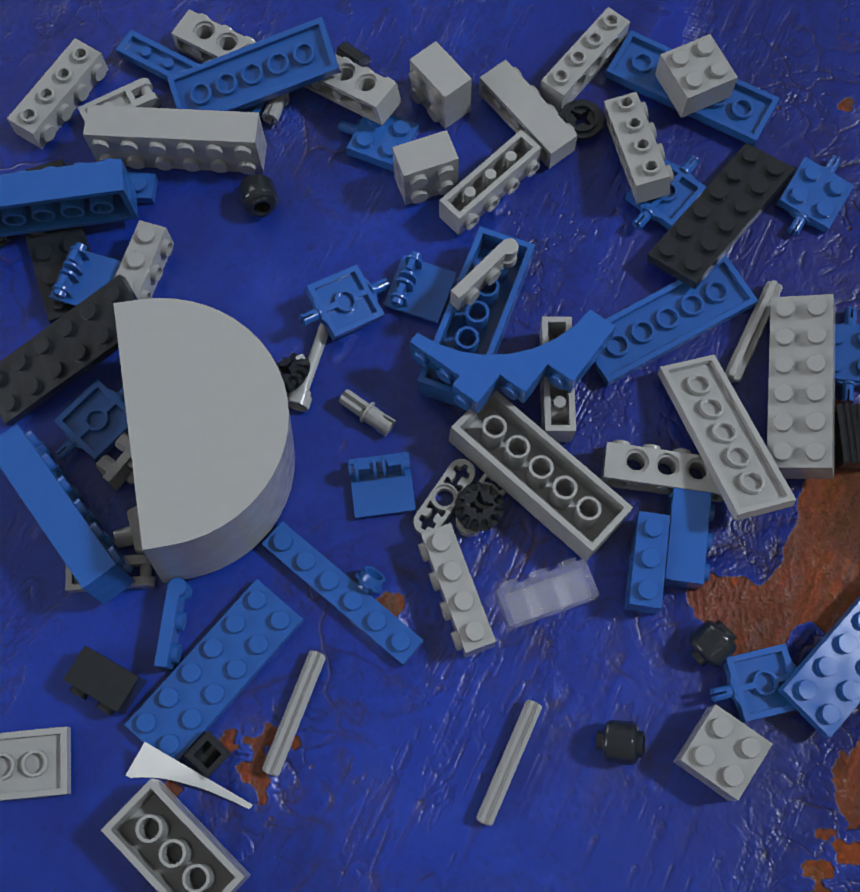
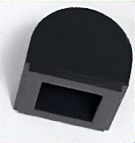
M345 41L337 47L336 55L347 57L359 66H369L370 57Z
M208 730L184 756L208 779L228 758L231 751L217 736Z

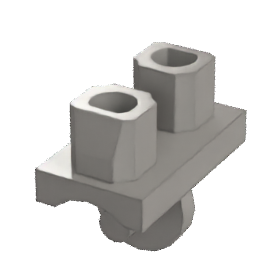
M122 433L116 440V448L123 452L116 461L106 454L96 463V467L102 473L103 479L116 491L125 481L130 485L134 483L129 434Z

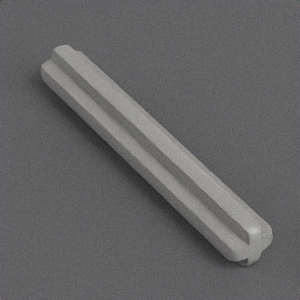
M775 280L766 282L727 366L725 374L732 383L741 381L769 320L771 297H779L783 289L782 285Z
M310 650L262 767V771L272 776L280 775L325 662V655L320 652Z
M532 700L525 702L478 811L477 821L487 826H492L542 710V706Z

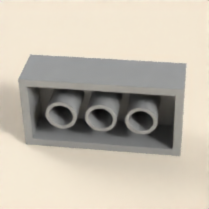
M150 779L101 829L108 839L158 892H236L251 876L171 790L158 779Z

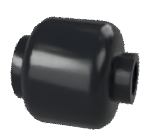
M252 174L241 181L239 196L245 212L253 216L263 217L270 214L276 208L278 195L271 178L263 174Z
M719 619L716 622L706 620L689 637V644L693 648L690 655L703 667L707 663L716 668L720 667L737 650L735 640L738 637Z
M609 720L606 722L603 730L597 731L596 749L602 751L604 760L607 763L634 765L638 758L644 757L645 731H640L638 724L633 721Z

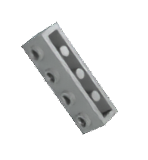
M75 38L7 117L15 133L43 149L55 137L56 132L63 123L71 118L79 104L87 99L94 86L105 77L109 69L101 52Z
M505 59L480 77L479 94L515 133L522 130L541 146L540 160L548 169L575 151L577 134L574 127L563 121L558 115L556 108L545 102L540 96L538 89L527 83L517 67H512Z
M637 92L605 100V121L636 204L670 195V182L674 181L673 171L670 164L665 165L664 148L662 143L657 144L655 140L657 139L656 128L653 122H648L649 114L645 101L640 102Z
M520 130L439 200V217L458 235L466 229L471 230L486 211L491 212L497 207L503 196L512 194L526 176L531 177L540 167L541 146L524 131Z
M141 220L137 224L116 273V276L120 274L127 279L138 300L152 298L174 245L166 227Z
M451 523L421 533L422 543L418 544V548L423 562L429 561L433 572L428 575L434 591L440 590L444 602L439 603L445 621L451 620L455 632L450 634L456 650H462L464 657L467 658L495 647V637Z

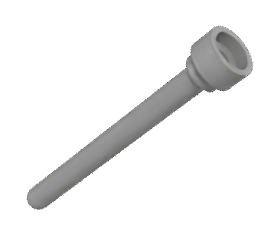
M320 323L308 357L310 362L309 374L302 385L288 395L289 407L297 411L307 412L312 402L309 390L329 335L322 323Z

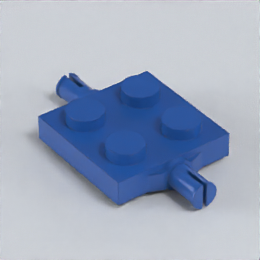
M391 114L385 123L380 125L363 116L362 120L356 125L341 119L338 131L352 135L346 148L347 155L394 172L392 147L415 140L419 133L420 124Z
M691 155L682 166L673 164L667 159L664 160L665 165L670 164L674 175V181L670 182V195L636 204L632 191L630 190L626 194L625 200L641 212L632 221L634 228L638 225L637 230H642L651 219L669 230L706 189V186L697 181L691 174L700 163L697 157L694 160L695 156Z
M836 155L830 156L825 167L804 157L777 201L776 205L788 211L794 218L787 229L789 234L794 230L792 236H798L804 224L813 226L826 233L852 191L854 185L835 173L841 163L840 158L835 161Z
M356 264L307 285L304 291L312 303L313 310L300 314L299 320L300 322L302 321L301 324L304 327L319 320L333 341L382 319L385 314L378 303L377 294L390 289L389 282L386 283L388 281L386 278L371 284L363 276Z
M847 307L844 309V323L835 324V385L841 387L840 403L845 404L847 401V404H853L854 388L860 386V325L856 324L857 308L853 307L851 310V307Z
M97 379L54 420L64 431L68 439L55 453L65 461L78 448L81 451L87 452L96 462L102 456L109 453L115 447L116 440L122 433L128 434L123 388L116 392L108 389Z
M786 643L730 656L723 664L727 675V685L710 689V695L723 693L711 697L713 702L732 698L742 723L794 711L796 709L777 690L797 667L790 658Z

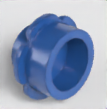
M365 566L361 572L357 571L355 575L358 579L357 586L363 592L372 594L373 592L380 593L382 591L385 577L380 571L371 566Z

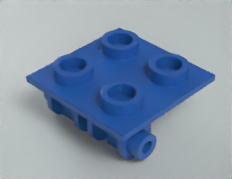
M76 242L75 245L70 247V251L63 262L62 269L59 271L49 298L77 306L114 279L122 261L86 251V245Z
M412 251L410 255H403L383 306L438 324L457 272L423 262L421 260L422 255Z
M408 452L348 460L355 519L416 511Z

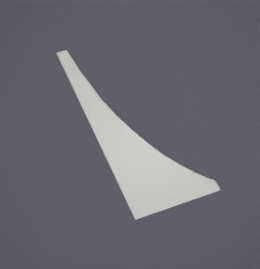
M146 742L142 745L126 773V776L129 778H161L188 784L210 791L248 809L252 807L251 803Z

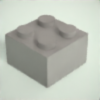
M711 34L660 54L655 76L681 118L730 98L738 79Z
M437 41L409 59L410 94L416 103H421L427 109L428 115L434 122H439L446 129L471 111L472 78Z
M447 130L392 147L394 177L405 205L422 203L427 198L439 194L446 195L458 184L459 158Z
M715 704L705 710L673 762L726 800L738 801L773 743Z

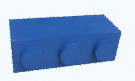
M673 488L668 495L667 504L670 526L664 586L698 590L704 585V582H708L710 575V564L706 563V552H710L713 542V534L708 533L709 521L712 522L714 519L715 503H711L710 492Z
M639 511L633 520L624 603L625 611L656 615L662 609L670 515Z

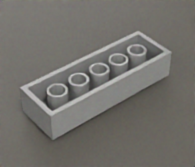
M88 105L83 136L97 162L112 158L122 159L125 167L134 169L147 167L161 170L185 169L191 172L212 170L217 173H225L227 171L242 172L244 174L264 173L267 142L259 112Z
M834 294L771 297L767 448L784 479H834Z
M497 390L477 414L469 409L450 429L448 441L585 562L621 525L633 509L628 502Z

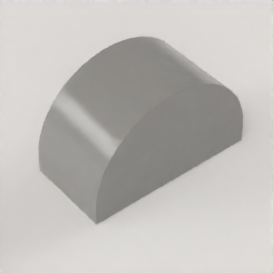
M151 298L113 303L142 551L163 583H167L176 577L185 580L220 570L237 561L262 541L280 517L292 488L295 471V451L288 397L279 368L263 343L248 328L236 319L207 305L173 298Z

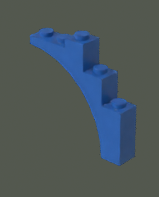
M590 309L568 331L552 341L529 350L493 355L461 352L437 344L419 333L410 341L412 358L422 367L429 366L435 370L437 376L445 383H453L452 397L459 407L466 411L471 409L477 414L498 387L501 388V391L512 400L518 399L525 403L545 376L554 387L561 390L564 388L571 393L612 340L616 326Z

